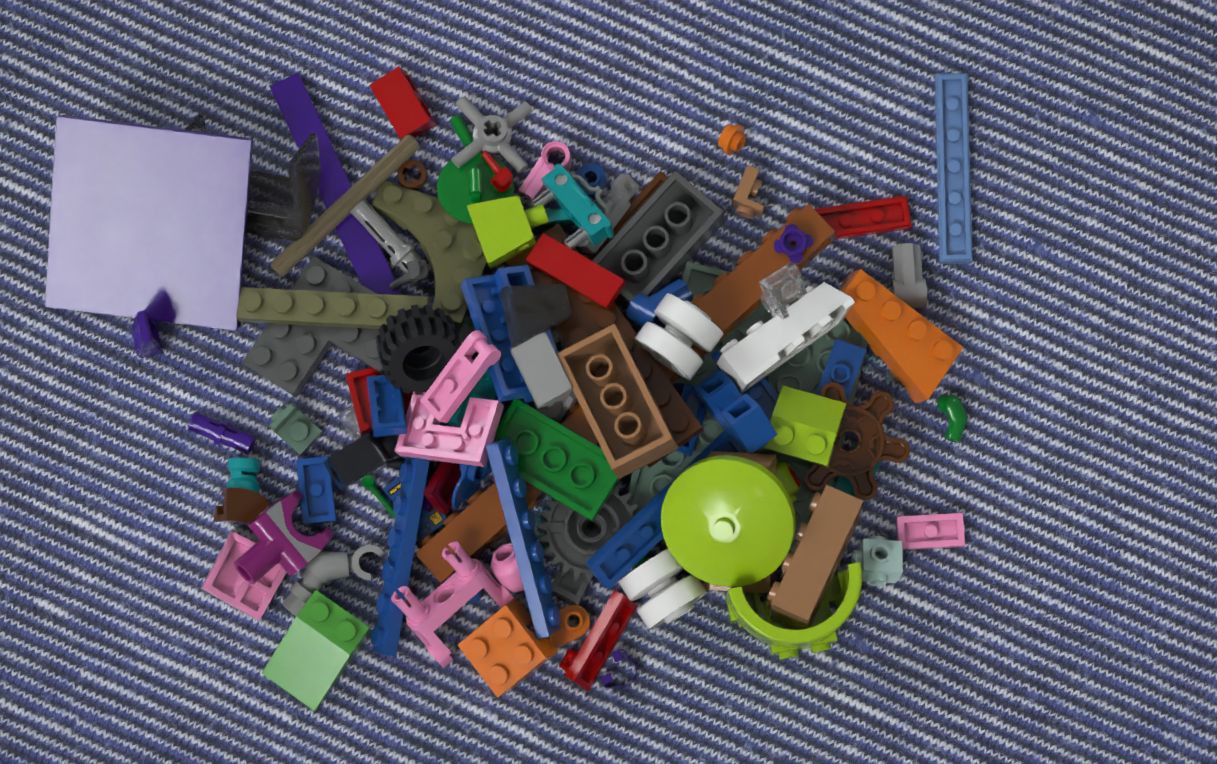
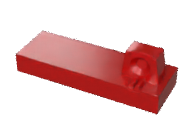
M614 590L579 651L567 650L559 664L566 671L564 676L589 691L638 605L630 601L622 593Z

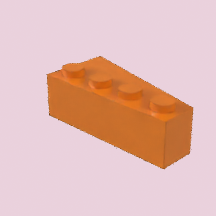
M862 269L850 273L838 289L852 297L855 301V304L845 318L857 333L860 332L870 344L869 347L875 355L880 356L889 367L890 373L897 382H901L907 389L908 395L915 404L928 400L964 347Z

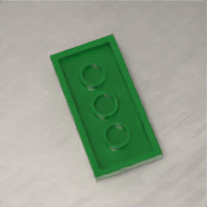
M518 399L513 400L498 424L494 441L510 437L511 444L515 446L518 453L517 467L520 477L528 484L594 522L620 480L612 471L602 449Z

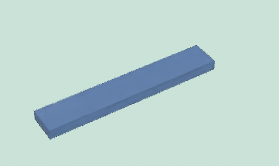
M937 73L934 76L939 264H971L973 258L968 74Z

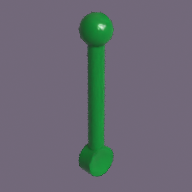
M369 475L363 477L361 481L363 487L370 489L395 519L396 515L393 512L392 505L375 486L374 478Z

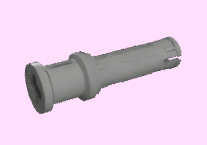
M366 199L359 202L350 211L388 252L393 266H399L406 274L408 273L407 262L423 260L414 251L415 246L409 242L405 243ZM427 264L428 274L433 269L430 264ZM422 279L412 280V281H410L409 283H410L412 286H415V285L418 284Z

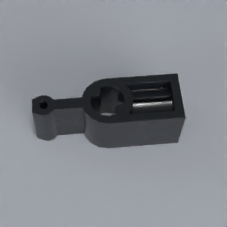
M373 431L328 457L323 464L339 489L343 490L399 455L395 452L399 435L374 437Z

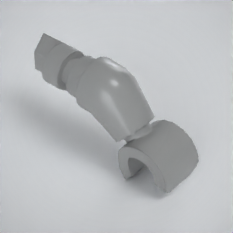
M376 544L363 545L352 556H348V552H320L305 565L306 569L301 574L303 579L300 582L295 581L290 587L291 593L282 605L293 615L297 616L314 590H320L324 584L329 585L333 580L349 577L350 572H355L357 576L364 580H372V573L362 569L360 558L366 552H374L379 557L386 554V552Z

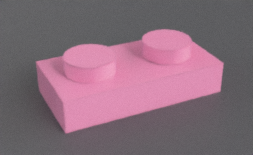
M963 513L896 517L897 541H902V550L965 546Z

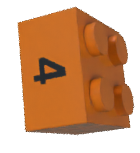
M519 600L506 604L458 644V647L497 698L513 690L558 653V650L548 637L537 639L532 617Z

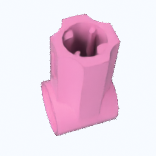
M552 141L543 147L541 157L518 190L530 201L546 191L541 178L555 169V165L548 162L549 156L552 153H563L565 159L561 165L567 172L570 170L572 158L568 147L564 143Z

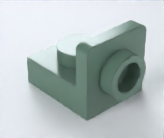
M292 402L287 407L285 405L279 407L271 417L273 422L269 427L301 457L323 434V431Z

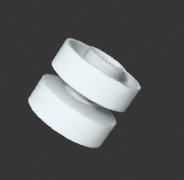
M667 293L654 310L659 320L666 325L665 328L655 323L646 322L634 338V341L661 364L681 377L691 380L703 363L700 356L691 348L692 345L701 350L711 352L723 336V332L700 308Z
M669 549L662 551L641 564L619 581L620 586L630 601L649 595L650 599L637 611L649 630L656 628L664 622L670 624L693 609L695 607L694 603L708 593L701 581L693 575L686 576L679 581L677 580L676 576L684 568L675 560Z

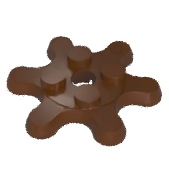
M827 383L821 389L820 395L844 402L846 407L829 467L814 463L804 475L805 484L809 489L819 491L825 488L832 478L843 476L851 482L856 497L861 500H870L876 495L878 490L873 476V469L876 464L884 460L901 463L910 455V447L905 440L891 438L883 431V419L894 407L893 398L890 394L880 391L872 395L865 405L854 406L847 401L845 390L839 383ZM852 432L858 437L859 444L856 449L846 451L841 448L839 439L843 433Z

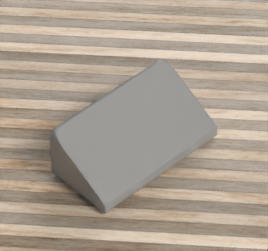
M545 332L511 349L510 352L538 409L568 399L572 391V385Z

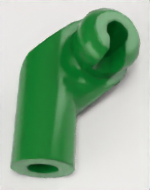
M944 394L937 402L938 409L946 412L950 420L944 438L951 442L960 443L968 415L960 398L953 394Z

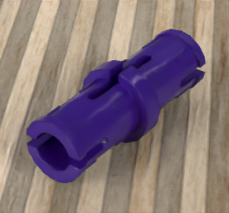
M197 411L193 414L188 425V431L213 440L215 445L222 446L223 444L246 455L250 454L256 441L255 435L230 426V422L225 420L220 422Z

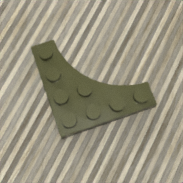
M385 180L380 185L371 206L379 215L396 223L405 231L409 230L420 242V247L425 253L429 264L432 265L434 272L435 297L432 308L433 310L437 308L444 310L445 315L449 314L457 329L460 330L469 310L461 283L467 278L482 277L488 264L474 225L461 222L449 215L442 207L439 198Z

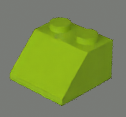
M782 386L770 420L777 436L772 438L763 448L829 467L846 403Z

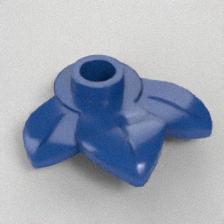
M487 460L486 467L460 464L461 477L455 486L452 496L454 508L458 509L464 498L469 500L477 492L479 482L492 472L490 460Z

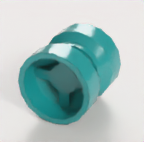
M252 458L228 459V470L231 472V476L227 481V488H243L259 493V482L256 480V477L260 471V460Z

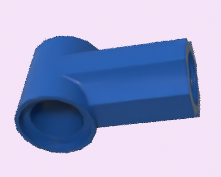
M678 279L651 296L643 293L635 296L628 306L627 317L641 327L646 322H651L665 328L666 325L654 313V310L664 296L669 293L683 301L691 302L693 294L690 292L688 285Z

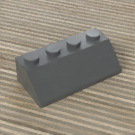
M674 171L592 261L625 280L626 284L617 298L628 307L632 299L638 294L643 293L651 296L667 286L685 267L687 261L689 262L725 223L724 211L678 172Z

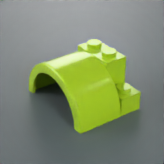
M861 562L848 564V570L837 572V575H834L810 628L793 630L771 620V609L767 607L769 600L761 602L759 593H745L742 591V587L728 589L725 597L730 624L738 622L739 628L743 627L755 638L769 644L771 656L779 655V660L798 657V650L811 648L812 653L831 650L830 644L837 641L836 631L851 615L859 597L862 595ZM835 602L837 610L832 615L829 603Z

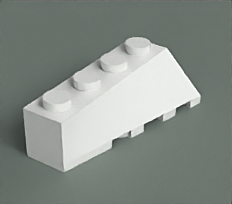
M825 282L816 288L813 285L808 286L797 295L799 300L791 306L787 302L782 304L771 314L773 318L764 324L762 321H758L746 331L747 337L740 342L735 338L722 347L720 350L722 355L717 365L734 382L738 391L742 394L842 323L855 304L852 297Z

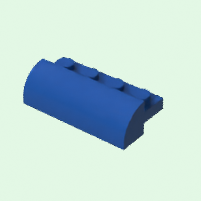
M529 266L499 268L494 275L464 279L461 283V288L475 330H480L487 337V343L489 345L493 344L501 352L500 359L494 365L488 367L499 402L521 398L524 399L525 403L534 401L510 351L544 332L547 334L556 354L558 351Z

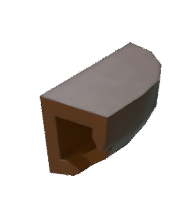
M226 488L221 492V495L224 497L222 506L215 507L213 522L250 523L270 504L265 497L256 491L243 488Z

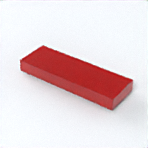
M907 195L814 209L835 231V240L912 228Z
M544 233L526 258V262L607 310L610 309L626 284L624 279Z

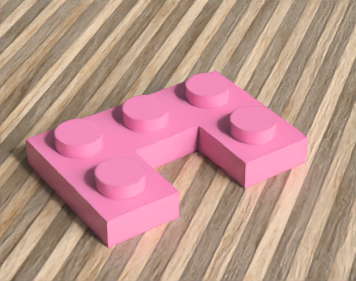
M413 391L405 416L407 434L399 435L395 452L403 457L486 467L489 457L486 446L494 441L504 405L498 400L470 397L461 427L440 425V422L420 401L426 392H423V395H416L415 391Z

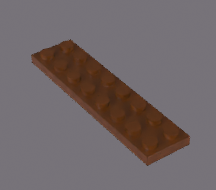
M559 223L544 233L565 245L564 240L568 238ZM535 244L506 261L509 267L529 266L547 322L566 348L614 323L616 324L678 447H681L704 431L653 356L634 341L637 334L615 303L607 310L526 262V258ZM576 247L572 248V250L579 253ZM548 312L550 313V315H551L552 319L554 320L556 326L558 327L559 331L557 330V328L555 327V325L553 324V322H552L551 319L549 318V316H548V314H547ZM669 454L647 464L648 467H652Z

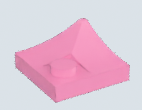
M230 531L201 589L259 621L287 572L278 563L254 585L250 584L238 573L234 562L256 543Z

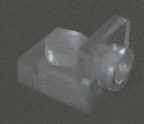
M792 262L759 282L763 295L760 297L762 304L769 313L775 312L783 320L789 317L786 305L807 293L800 271Z

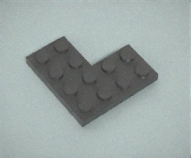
M315 256L312 257L291 288V290L377 294ZM268 323L242 361L244 366L296 398L332 344L384 375L376 343L377 335H380L379 329Z

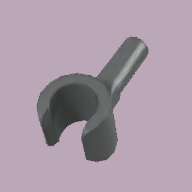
M426 260L407 262L408 273L391 282L390 288L395 290L412 280L427 278Z

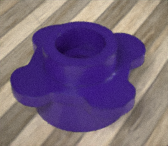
M789 224L785 227L780 239L774 242V249L777 253L787 255L792 263H799L803 259L802 255L805 250L812 247L813 238L811 235H805L801 230L797 229L796 225ZM796 241L797 245L793 247L790 243Z

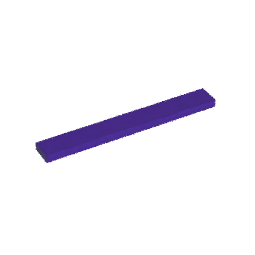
M296 73L269 87L326 209H328L352 186L299 73ZM350 213L335 228L361 284L377 294L402 295L399 288L395 290L390 288V283L395 281L378 242Z

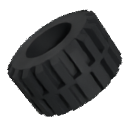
M411 305V309L405 311L402 308L397 311L398 315H390L386 319L387 325L382 324L379 328L380 335H377L376 343L381 366L387 381H391V385L396 389L401 387L404 393L409 394L411 391H415L416 395H423V391H427L462 344L456 324H454L449 314L445 315L444 310L440 308L433 310L432 305H424L423 308H419L418 305ZM420 346H432L422 353H409Z

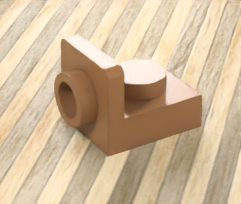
M750 165L746 167L731 207L736 208L737 214L748 219H754V216L762 217L765 206L748 199L749 197L756 198L762 183L761 180L757 179L760 169Z

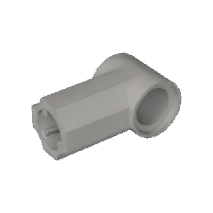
M905 243L892 246L894 274L891 286L892 293L911 308L927 307L926 280L922 277L920 245Z

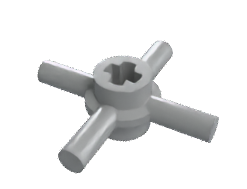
M466 96L461 97L456 102V105L475 126L473 129V142L451 158L453 164L460 168L481 151H487L490 154L500 152L519 174L525 171L528 164L509 144L511 140L510 128L532 112L531 106L524 101L504 118L496 115L484 117Z

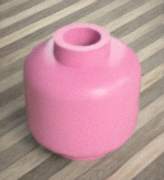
M512 544L502 545L493 554L490 570L498 583L502 584L509 592L524 591Z

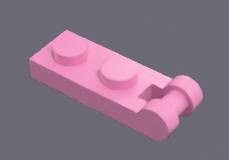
M480 330L473 331L467 336L420 401L439 422L447 423L488 367L494 365L500 359L501 352L493 344L489 345L487 343V337ZM475 352H478L479 354L474 360L472 356Z

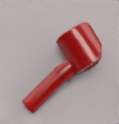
M484 151L482 157L495 173L490 180L491 184L497 191L504 193L512 185L511 171L506 167L501 168L491 154Z

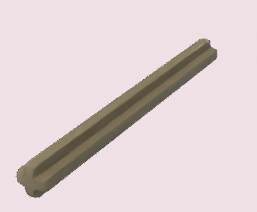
M408 134L284 249L271 262V267L280 276L287 274L337 227L359 202L371 195L420 148L416 139Z

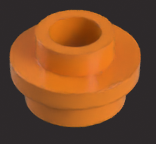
M728 124L723 129L718 140V146L723 148L725 154L732 155L743 148L746 142L744 127L739 124L735 126Z

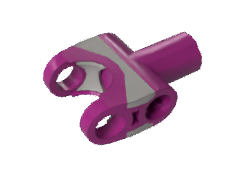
M298 489L267 507L248 524L249 528L259 538V541L234 562L238 573L250 584L254 585L278 563L289 576L294 575L316 557L332 538L334 533L328 526L314 536H305L296 531L292 523V514L297 507L296 503L303 497Z

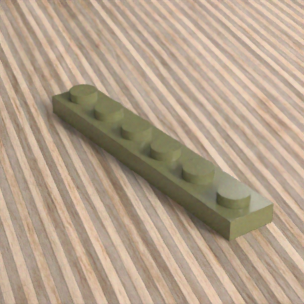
M241 287L236 319L240 322L379 329L382 324L387 325L386 319L390 315H398V310L402 308L405 311L409 310L411 305H418L419 308H423L424 305H431V300L428 296Z

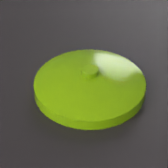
M718 455L693 463L674 480L663 501L661 527L669 551L686 571L710 584L739 587L753 584L766 578L781 565L794 539L796 518L793 503L786 488L772 472L762 465L743 457Z

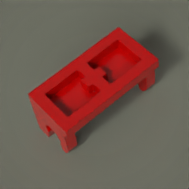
M399 66L369 85L401 140L408 134L417 138L431 128L433 129L438 126L407 71Z

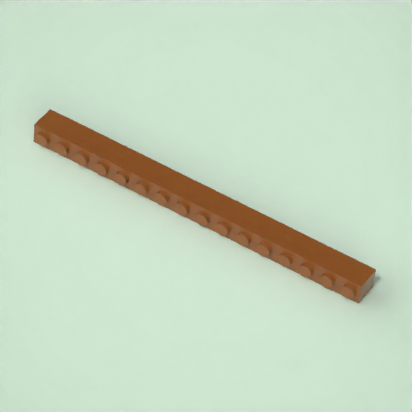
M809 203L803 209L800 206L795 208L786 217L787 223L779 230L776 228L770 230L762 238L761 242L763 244L756 251L749 250L744 253L737 261L738 267L730 274L727 271L722 273L713 282L714 288L706 295L703 293L697 295L690 302L705 312L711 318V321L721 329L723 336L718 343L836 239L835 231ZM789 224L796 225L797 229L801 230L805 235H811L813 238L812 247L805 250L802 255L803 259L799 263H792L787 255L777 253L774 249V242L780 239L785 227ZM792 241L790 245L794 247L797 245V242ZM694 345L691 347L700 358H703L708 353V351L701 350ZM655 359L672 384L681 377ZM579 402L567 411L566 416L568 418L561 425L600 447ZM494 477L492 479L494 484L485 492L480 489L473 494L467 501L469 503L467 508L461 513L458 511L452 513L443 522L445 527L436 535L434 533L429 534L418 545L420 549L415 554L441 584L456 572L447 560L442 557V551L445 547L455 555V552L448 545L449 543L459 542L471 559H477L508 530ZM525 482L527 487L526 501L528 508L532 510L548 495Z

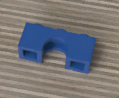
M720 369L693 387L710 417L750 454L765 447L772 438L777 436L761 406L747 393L742 396L734 382Z

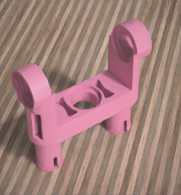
M457 541L448 544L455 552V555L446 547L442 551V557L447 560L456 572L426 599L420 602L407 586L398 588L405 597L404 600L396 592L391 597V601L405 614L408 627L425 644L424 647L443 668L453 661V658L450 656L452 652L434 633L437 628L483 588L501 608L506 604L516 601L511 593L502 584L498 583L481 561L471 559Z

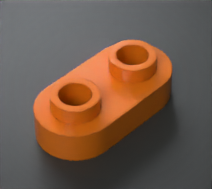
M569 605L559 610L561 615L560 629L552 634L549 639L556 649L584 636L589 630L590 617L583 607ZM576 615L579 617L580 623L577 627H570L567 624L570 616Z

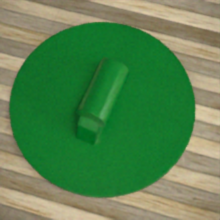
M480 152L460 168H457L452 160H450L439 174L437 195L442 207L449 215L461 222L473 224L467 205L512 197L514 195L513 178L511 179L512 185L504 193L497 191L490 181L495 173L482 157V152ZM492 156L501 168L506 167L503 162Z

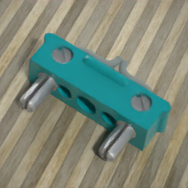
M556 164L554 170L541 178L546 191L533 199L531 204L533 207L540 204L544 206L554 199L574 222L579 230L564 240L568 248L572 249L586 238L595 247L606 238L614 237V231L608 219L610 210L600 198L603 191L598 185L591 187L580 175L571 176L561 164ZM575 180H579L588 191L596 192L595 199L600 204V206L605 210V214H603V212L596 206V204L590 199V197L584 192V190L577 184Z

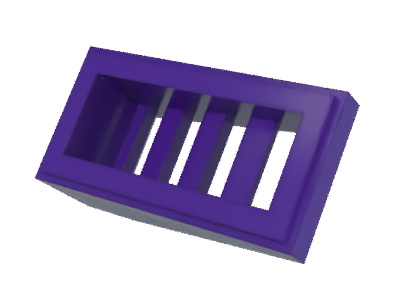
M137 312L131 331L136 354L139 358L161 354L163 348L157 323L146 312Z

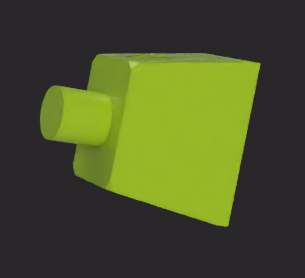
M519 196L467 205L490 269L495 268L536 244L531 229L549 222L543 204L524 210Z

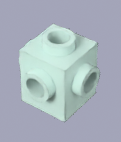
M870 536L863 539L857 550H853L852 564L861 562L862 581L867 582L871 586L896 583L903 573L902 541L886 540L883 536Z

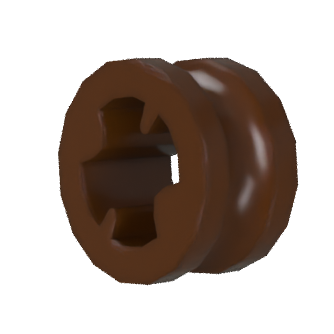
M407 160L398 169V179L401 186L418 191L427 182L426 169L417 160ZM414 168L418 169L417 173L418 176H421L420 179H413L411 183L407 182L408 178L404 175L405 172H412Z

